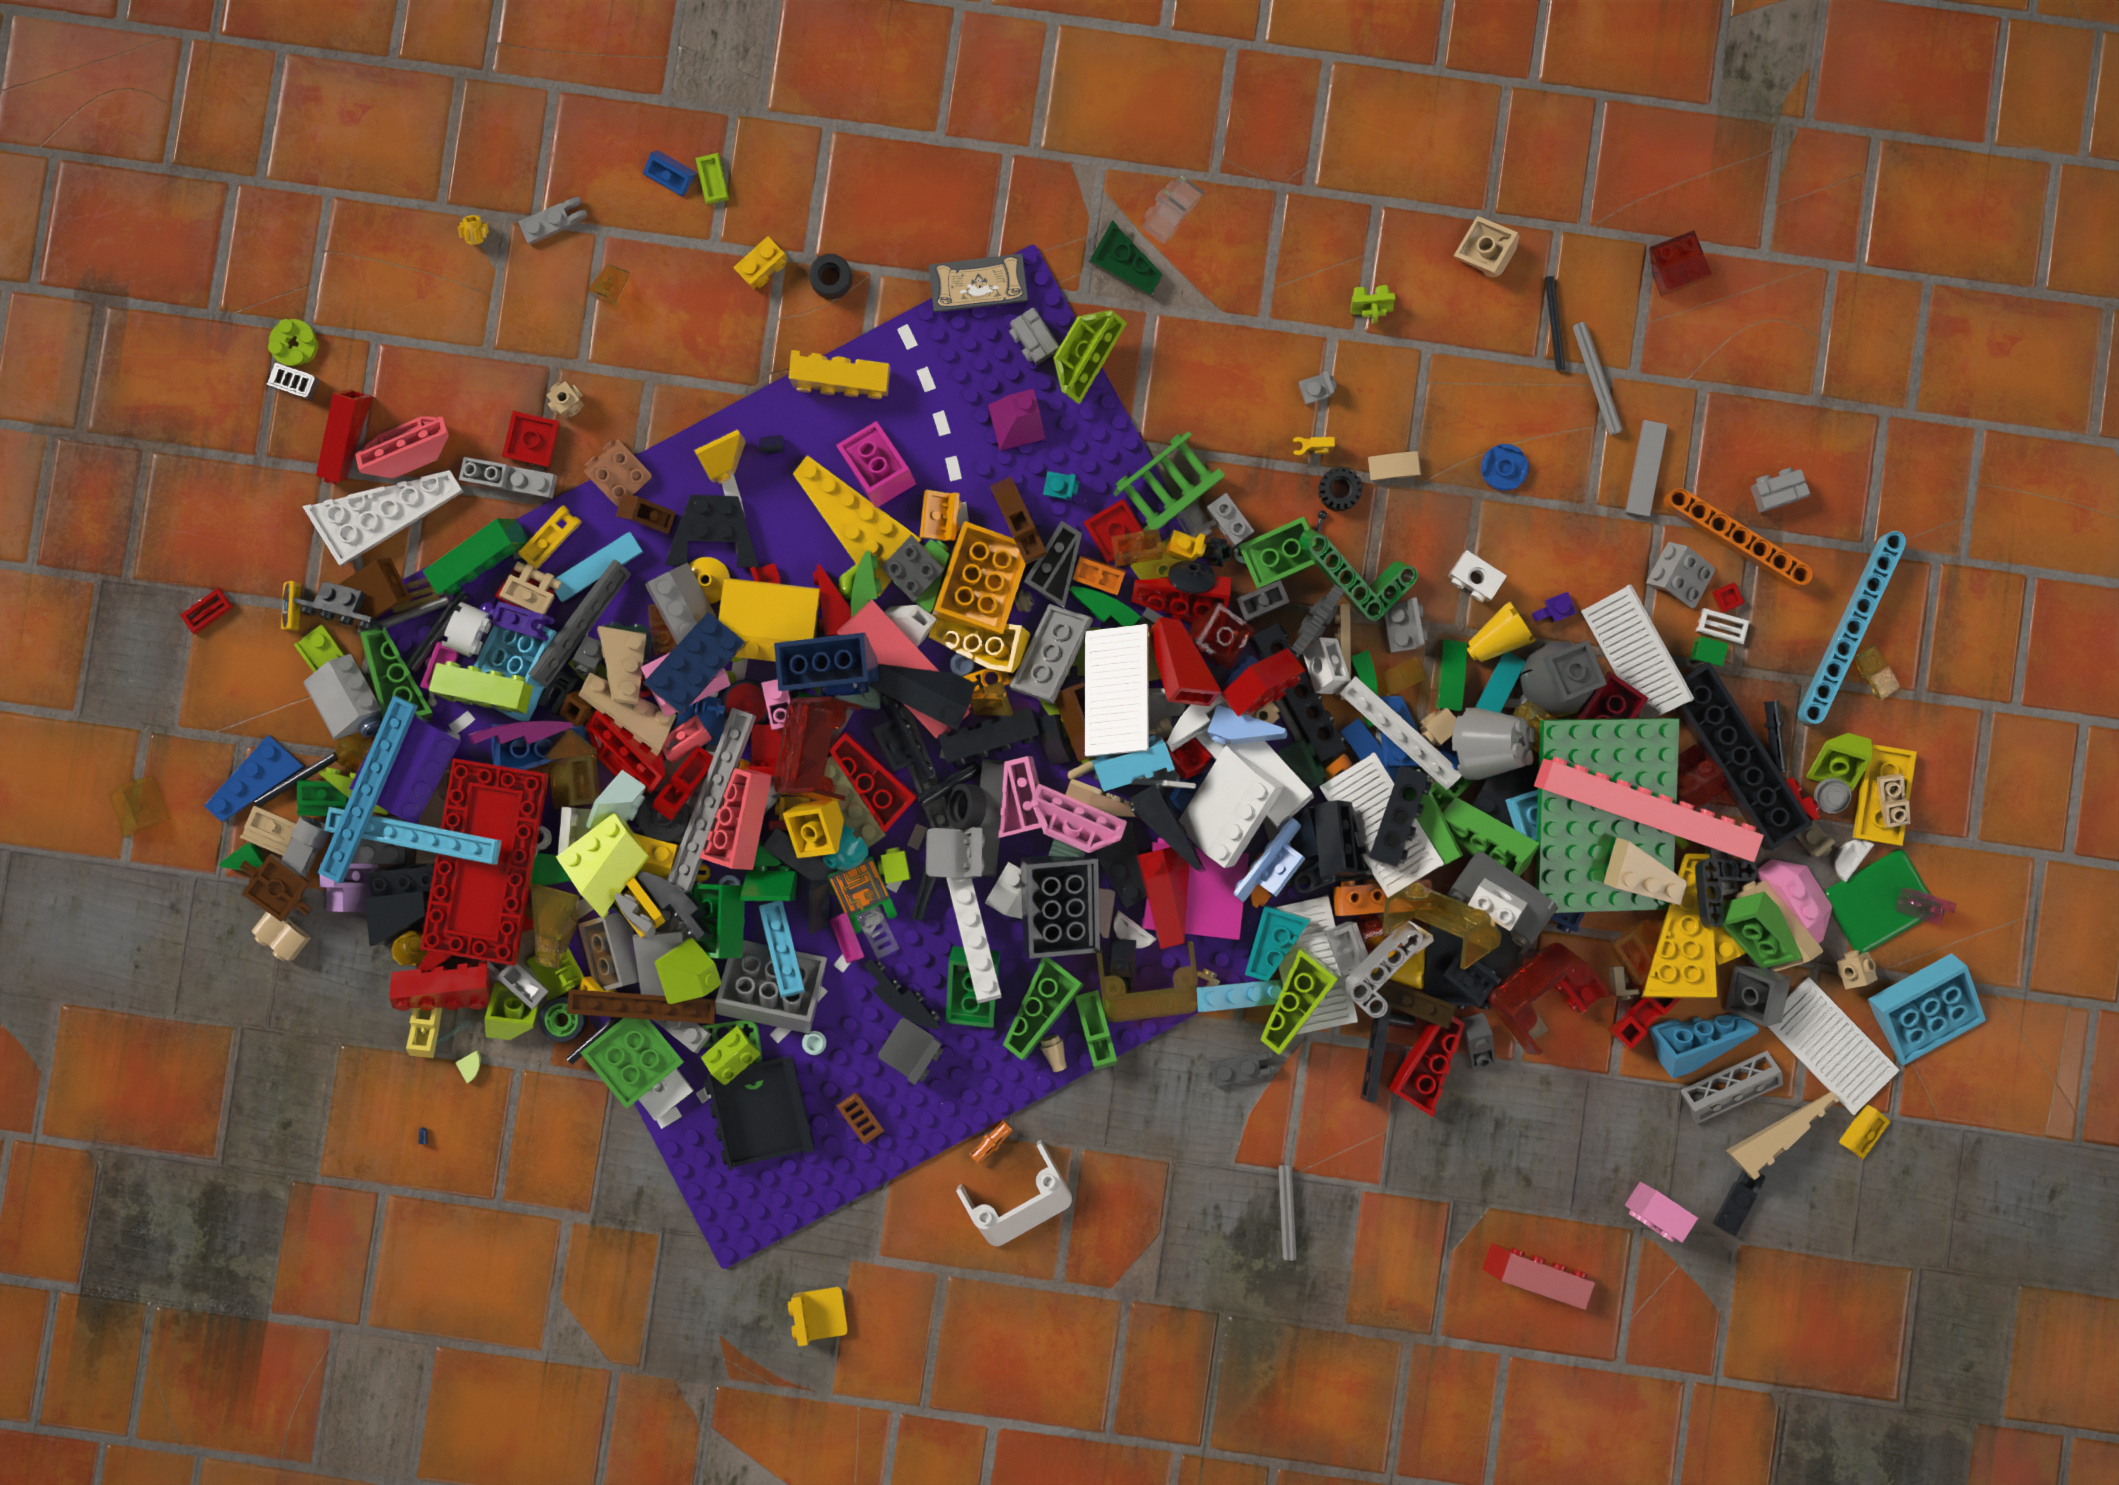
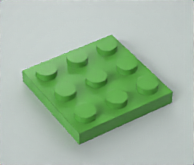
M623 1018L581 1052L583 1057L626 1109L683 1063V1060L652 1022L647 1019Z

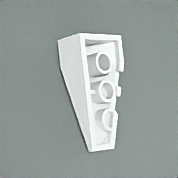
M1008 862L985 904L1006 916L1022 919L1021 869Z

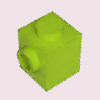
M900 847L885 850L886 854L881 855V861H878L880 875H885L886 884L911 879L906 851L900 852Z

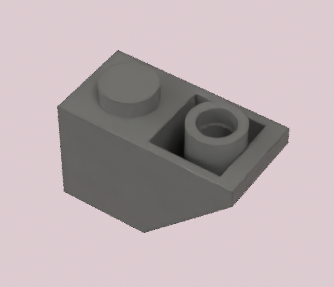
M1480 1013L1461 1018V1021L1465 1023L1462 1035L1472 1070L1495 1065L1493 1034L1485 1014Z

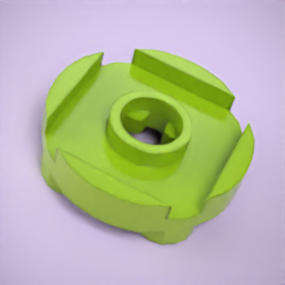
M283 319L270 333L268 350L283 365L299 367V365L309 363L315 357L318 350V340L313 328L298 319ZM297 337L296 341L299 345L289 349V340Z

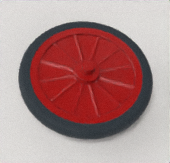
M743 679L732 683L724 692L721 705L726 707L724 714L726 720H728L732 708L757 716L754 725L763 724L768 719L769 715L761 683L751 679Z

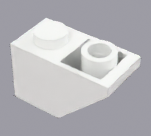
M918 605L890 606L885 611L886 615L916 647L927 637L936 621L934 616Z

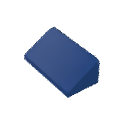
M656 150L650 154L643 174L684 197L697 172Z

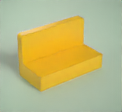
M635 878L626 883L629 890L622 894V896L628 894L635 898L641 910L640 914L649 917L653 921L652 924L655 929L665 922L662 914ZM615 900L614 903H615L616 906L619 908V910L622 912V910L620 909V907H619L617 901ZM631 924V926L634 928V930L637 932L640 938H644L645 935H643Z

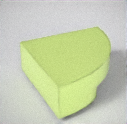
M478 1050L456 1062L466 1083L471 1082L479 1071L481 1056Z

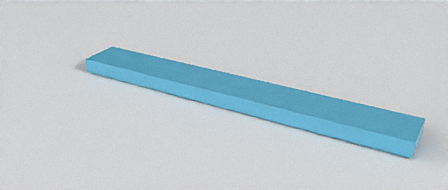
M328 808L324 831L335 833L344 809ZM371 815L362 836L364 839L496 865L502 841Z

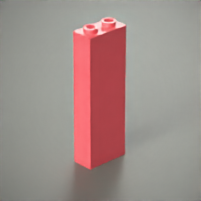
M872 599L837 631L838 635L866 633L876 654L877 664L939 671ZM969 704V707H968V709H967V711H966V713H965L963 719L970 713V710H969V708L971 707L970 704ZM905 705L935 738H938L940 734H948L952 730V727Z

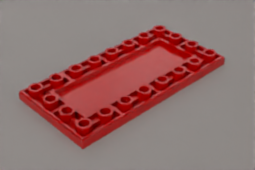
M453 758L441 829L502 840L497 865L439 853L436 854L420 950L513 966L517 965L549 774Z

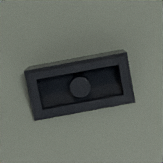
M812 881L810 884L809 934H815L829 925L830 882Z

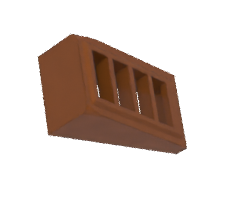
M858 1091L837 1104V1108L863 1144H866L884 1131ZM854 1102H857L859 1104L857 1107H855L849 1112L846 1109ZM862 1109L864 1111L856 1119L852 1118V1115ZM868 1117L870 1121L859 1128L857 1123ZM871 1125L875 1126V1129L867 1135L863 1134L862 1131Z

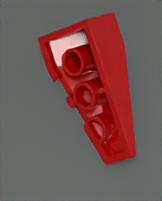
M1172 847L1136 855L1160 949L1183 944L1185 939L1189 863Z

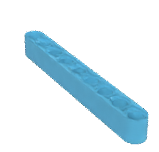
M1892 531L1878 539L1798 710V718L1803 724H1817L1825 719L1905 548L1906 538L1901 532ZM1889 537L1895 541L1894 549L1888 545ZM1879 559H1882L1885 562L1886 566L1884 570L1880 569L1878 566ZM1869 580L1875 583L1876 588L1874 591L1868 588ZM1859 601L1865 604L1866 609L1864 613L1858 609ZM1850 622L1856 627L1854 634L1848 631V624ZM1839 644L1844 645L1846 648L1844 656L1838 652ZM1829 665L1836 669L1834 677H1831L1828 673ZM1820 686L1826 691L1824 698L1818 695V688ZM1809 708H1813L1816 712L1814 720L1808 717Z

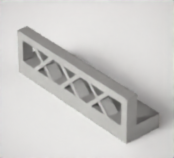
M1765 1051L1682 1089L1681 1095L1691 1109L1693 1120L1696 1124H1699L1782 1086V1072L1768 1051ZM1764 1060L1771 1067L1764 1071L1755 1069L1756 1064ZM1738 1072L1748 1073L1747 1079L1742 1081L1733 1078ZM1716 1082L1727 1083L1725 1089L1720 1091L1712 1089V1086ZM1697 1091L1705 1093L1704 1098L1693 1102L1690 1094Z

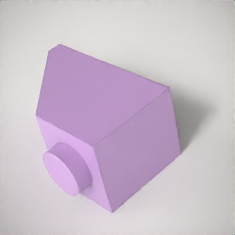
M351 863L343 883H337L320 875V887L370 888L368 872L378 867V864Z

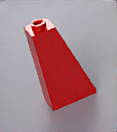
M351 389L333 393L316 476L323 478V482L336 485L338 482L347 480L372 401L371 395Z
M1159 617L1148 632L1168 702L1210 706L1221 693L1210 670L1181 620Z

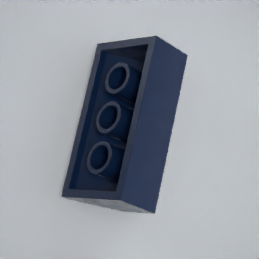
M864 632L774 643L778 691H797L879 682L877 657Z

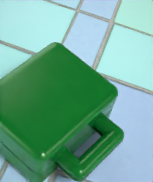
M1897 849L1850 876L1847 882L1841 880L1824 891V894L1833 906L1831 911L1853 951L1859 950V954L1877 948L1930 918L1937 912L1935 901L1908 854L1902 849Z

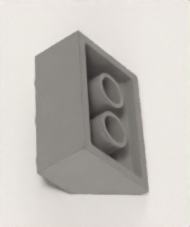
M688 562L645 584L677 645L707 612L717 618Z
M351 654L327 661L304 681L306 690L334 740L360 732L358 726L366 718L371 716L381 717L382 709Z
M614 913L607 915L604 919L599 917L578 924L592 978L604 991L639 982L633 944L634 932L631 924L623 915Z

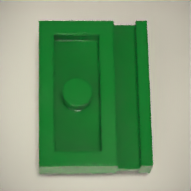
M321 780L297 781V816H327L329 807L345 810L347 796L330 782Z

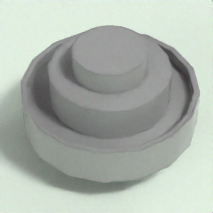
M1827 778L1817 785L1814 791V799L1823 811L1838 813L1848 807L1851 801V791L1844 781L1838 778Z

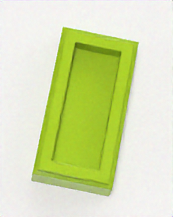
M719 153L695 158L706 205L730 200Z

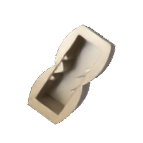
M268 912L263 915L251 931L255 935L254 939L263 946L269 945L274 950L273 955L281 961L294 960L311 939L303 929L294 924L288 917L280 922Z

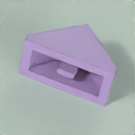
M326 887V911L366 912L365 898L375 896H371L370 888Z

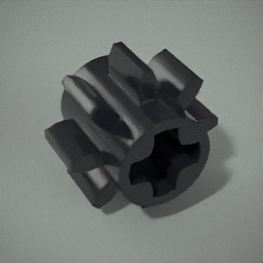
M1211 537L1210 542L1205 543L1206 548L1203 557L1207 560V565L1223 567V562H1227L1231 558L1232 550L1227 544V539Z

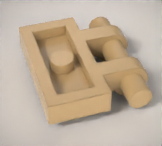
M517 562L514 570L520 572L521 575L519 578L513 575L508 577L499 594L500 598L523 609L545 615L554 599V595L547 592L548 588L552 587L559 590L562 582L554 579V575L544 574L535 570V567L530 564L525 565ZM532 578L541 583L539 587L527 583L528 580Z

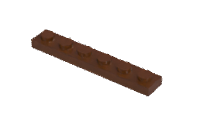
M569 989L567 1014L714 1024L716 1000L695 998L668 1004L665 996Z

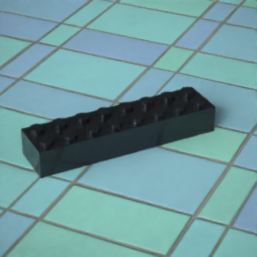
M1711 663L1701 664L1682 676L1694 699L1674 709L1747 824L1756 827L1755 832L1764 835L1761 842L1763 849L1774 850L1812 826L1813 824Z

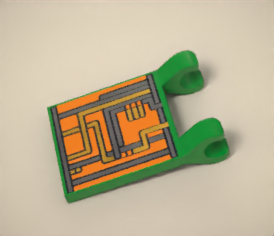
M872 856L864 859L854 869L848 871L838 870L828 875L844 913H847L855 934L862 931V926L856 915L882 904L889 919L897 916L895 906Z

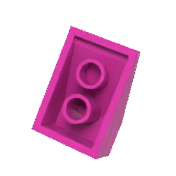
M877 421L836 445L875 508L916 485L910 469Z

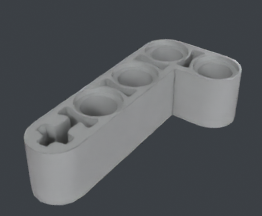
M1407 922L1401 923L1344 981L1345 991L1371 1017L1379 1018L1387 1012V1002L1377 990L1420 948L1423 942L1422 934L1412 924ZM1396 950L1395 954L1388 958L1389 953ZM1379 968L1375 974L1371 975L1373 969ZM1362 985L1360 990L1354 992L1357 986ZM1378 1000L1376 1005L1370 1007L1373 1001Z

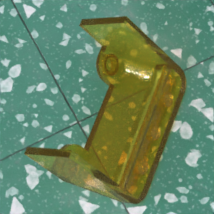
M1412 883L1385 900L1382 934L1388 935L1415 917L1463 938L1460 968L1464 970L1501 943L1502 934L1486 911L1476 909L1433 891L1420 883Z
M1186 941L1189 966L1180 967L1175 971L1173 975L1174 988L1126 994L1125 984L1120 977L1104 976L1101 951L1096 953L1105 1017L1111 1022H1123L1194 1012L1198 1007L1196 989L1198 987L1193 941Z

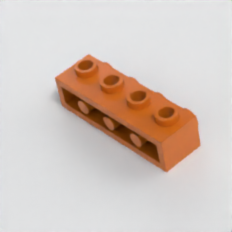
M1420 878L1389 898L1377 879L1363 880V885H1355V881H1343L1340 887H1333L1335 916L1434 908L1431 879Z

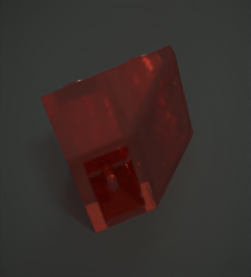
M1695 230L1649 248L1652 276L1661 297L1705 281L1712 274Z
M1697 744L1678 754L1676 800L1678 804L1682 801L1694 805L1693 810L1728 789L1723 770Z

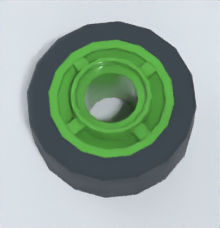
M568 996L557 997L548 1001L543 1006L539 1015V1026L543 1034L555 1042H568L579 1037L587 1024V1015L567 1014ZM560 1013H565L568 1016L566 1026L561 1025L558 1021Z

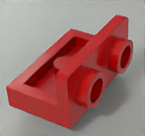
M1169 737L1163 738L1175 772L1183 780L1204 772L1211 754L1195 737L1174 751H1171L1167 744Z

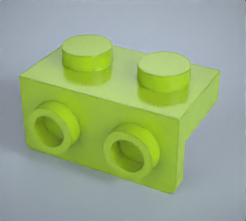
M736 1026L702 1055L701 1058L711 1075L726 1085L760 1056L761 1053L751 1044L743 1030Z

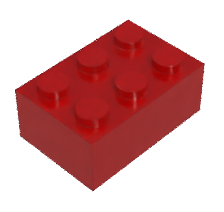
M1287 648L1249 666L1221 695L1238 717L1246 713L1251 715L1260 707L1263 709L1273 701L1277 702L1286 695L1284 690L1287 687L1290 689L1301 680L1299 676L1305 669Z

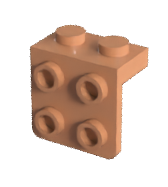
M612 439L602 448L604 453L598 458L593 456L585 464L587 468L584 472L616 506H619L622 495L635 494L651 479V473L619 439L616 442Z

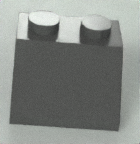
M1734 965L1725 1011L1765 1027L1781 1023L1791 977L1770 969Z

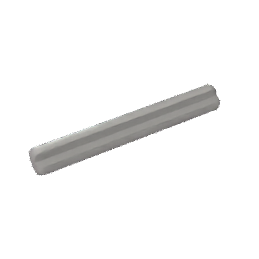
M1285 1164L1279 1165L1283 1259L1293 1261L1296 1260L1293 1179L1291 1165Z

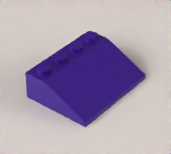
M414 714L376 805L399 818L417 824L461 742L460 735L420 715ZM369 751L349 787L351 790L354 789Z

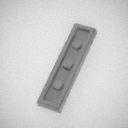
M1648 420L1642 421L1625 509L1627 514L1650 517L1668 424Z

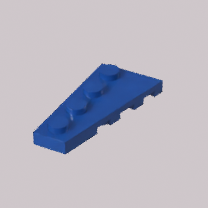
M267 735L204 807L221 822H225L249 806L256 798L286 781L291 775L297 771L299 772L306 766L275 738Z

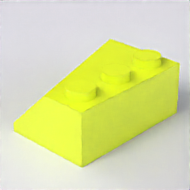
M613 813L556 856L579 893L604 919L609 913L608 909L616 900L614 897L616 893L622 895L621 892L627 885L626 883L636 876L649 858V855L626 821Z

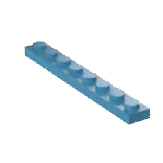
M398 696L392 697L318 874L337 883H343L418 705Z

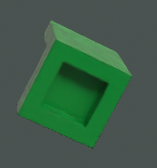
M1703 636L1695 638L1689 661L1695 663L1710 662L1712 665L1723 666L1729 644Z

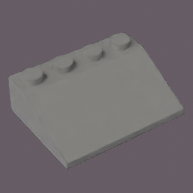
M743 940L742 958L727 959L715 1002L716 1014L810 1034L827 958L795 951L805 992L781 998L769 946Z

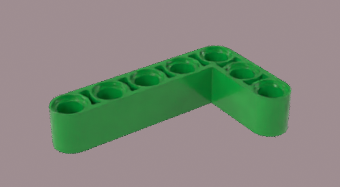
M1306 530L1300 536L1299 543L1301 548L1333 585H1337L1344 590L1342 595L1356 612L1370 620L1381 618L1417 581L1418 572L1413 566L1402 561H1395L1368 586L1326 536L1314 530ZM1314 539H1317L1316 544L1312 547V542ZM1331 555L1330 560L1326 563L1327 557ZM1344 572V576L1340 579L1341 573ZM1358 588L1357 593L1354 595L1355 589Z

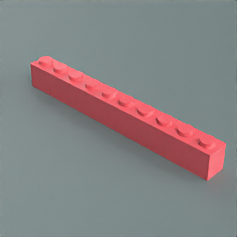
M1553 757V760L1550 761L1543 758L1534 784L1535 787L1755 862L1764 835L1755 832L1756 827L1742 823L1740 827L1734 825L1736 822L1734 819L1721 816V819L1714 818V812L1702 808L1700 812L1694 811V805L1680 801L1679 805L1672 803L1674 798L1659 794L1658 798L1651 796V790L1639 786L1637 790L1631 789V783L1617 779L1616 783L1609 781L1610 776L1596 772L1595 776L1588 774L1589 769L1575 764L1574 768L1566 766L1568 762L1566 760Z

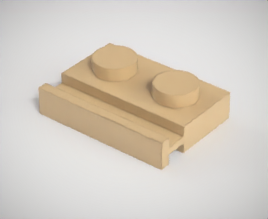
M253 806L240 838L283 856L292 839L291 834L297 823L258 806Z

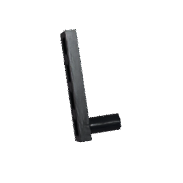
M1388 1007L1385 1015L1373 1018L1360 1099L1367 1102H1377L1388 1026L1413 1030L1416 1021L1415 1016L1390 1012L1391 1007Z

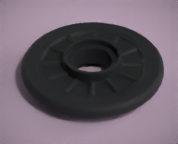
M657 791L648 795L639 806L637 822L640 830L646 837L671 842L678 839L686 831L690 821V810L688 804L685 803L672 821L669 820L666 823L659 822L657 820L659 812L652 808L656 797L661 792Z

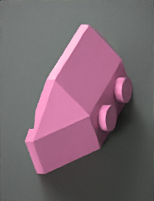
M1038 784L1031 801L1045 835L1087 853L1120 841L1127 823L1125 820L1041 784Z
M1774 859L1767 861L1757 868L1758 875L1756 878L1758 881L1766 880L1818 944L1822 942L1833 906L1809 868L1805 865Z

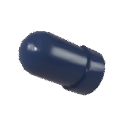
M425 1127L419 1129L418 1144H428V1130Z

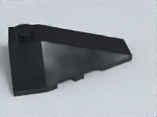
M878 664L879 682H870L868 685L958 730L976 687L975 682L956 673Z
M1154 784L1130 798L1133 803L1130 807L1137 819L1141 818L1195 870L1201 873L1206 871L1195 847L1190 841L1187 842L1186 840L1188 833L1179 820L1176 821L1175 818L1179 815L1164 788Z

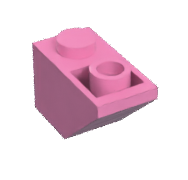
M778 680L763 682L762 688L772 730L796 725L792 691H778Z

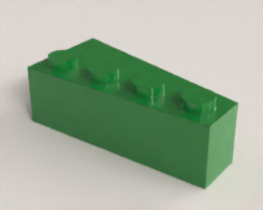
M496 518L424 569L423 573L437 595L447 594L451 596L460 591L462 585L474 581L480 574L522 549L529 541V538L517 519Z

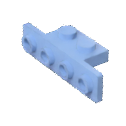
M1291 817L1281 825L1276 838L1266 845L1265 852L1260 859L1253 862L1247 876L1237 883L1233 894L1242 902L1248 898L1257 884L1274 896H1277L1305 860L1303 855L1288 845L1301 828V825L1294 818Z

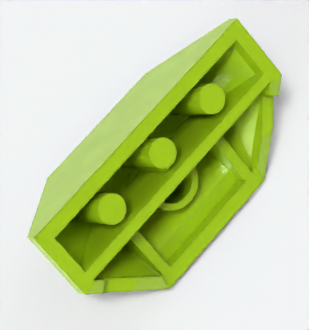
M1112 310L1078 316L1054 356L1061 390L1077 404L1081 403L1127 325V322Z

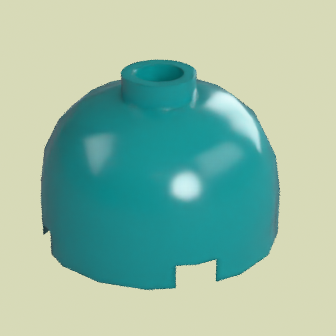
M843 824L838 852L836 854L822 855L823 861L828 867L842 871L856 868L869 854L864 840L861 837L856 839L852 835L854 830Z

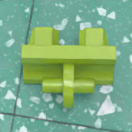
M1388 285L1376 287L1374 295H1367V289L1364 287H1355L1351 300V315L1362 314V318L1371 317L1372 324L1377 323L1378 316H1386V312H1393L1395 293L1390 292Z

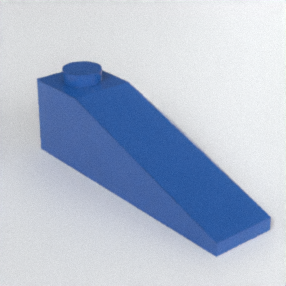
M491 724V727L504 724ZM586 724L578 727L573 725L572 728L530 744H524L522 736L503 744H498L495 736L491 737L493 763L498 766L528 770L592 748L589 733H587L585 728Z

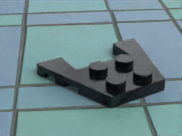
M690 495L665 565L681 566L687 563L689 558V542L737 543V568H759V562L739 497Z

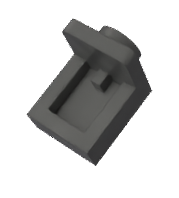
M587 635L585 636L573 657V664L578 673L584 676L592 673L597 676V668L603 659L601 642Z

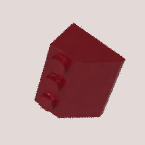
M1608 671L1604 677L1607 685L1596 689L1578 719L1636 718L1649 697Z

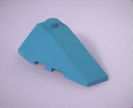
M1735 1014L1719 1015L1715 1019L1709 1020L1695 1017L1692 1021L1679 1022V1019H1670L1649 1027L1659 1062L1672 1079L1697 1070L1759 1032V1029L1752 1021Z

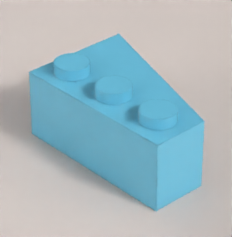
M1149 734V751L1095 756L1096 759L1092 760L1103 791L1133 782L1132 780L1142 776H1146V778L1153 777V772L1163 768H1167L1168 772L1175 770L1165 742L1159 735L1155 736L1154 734Z

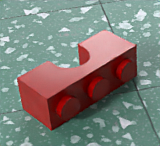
M1641 996L1608 1032L1624 1048L1632 1050L1648 1033L1646 1030L1651 1023L1658 1017L1666 1015L1682 998H1644Z

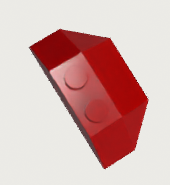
M596 710L585 726L596 757L615 776L623 770L645 785L644 791L654 792L665 777L662 751H660L658 756L651 752L652 748L644 742H638L633 738L634 734L625 727L620 728L614 723L615 720L607 713L602 714Z

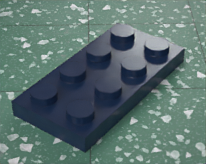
M707 612L643 683L677 713L682 715L742 649L745 642L711 613Z

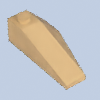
M1071 779L1066 796L1115 817H1135L1130 807L1133 805L1131 801L1128 802L1119 796L1104 793L1101 789Z

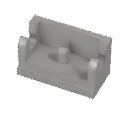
M1347 921L1324 931L1341 976L1350 975L1369 956L1357 923Z

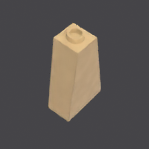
M1766 880L1758 883L1755 881L1747 882L1741 886L1743 890L1735 894L1736 899L1765 892L1779 906L1802 957L1800 960L1771 966L1773 971L1776 972L1809 962L1823 952L1821 946Z

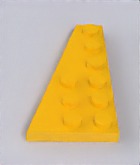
M807 455L793 475L857 566H859L866 550H871L872 555H877L878 569H874L876 579L880 578L882 592L878 593L880 597L892 581L881 566L910 535H913L919 543L922 540L880 508H875L869 500Z

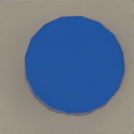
M1500 444L1485 453L1481 461L1480 471L1483 480L1489 487L1497 491L1507 492L1516 489L1524 482L1528 475L1529 464L1520 448L1512 444Z

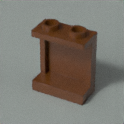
M391 558L376 559L338 584L363 591L366 597L358 614L369 616L373 619L378 618L396 605H403L412 600Z

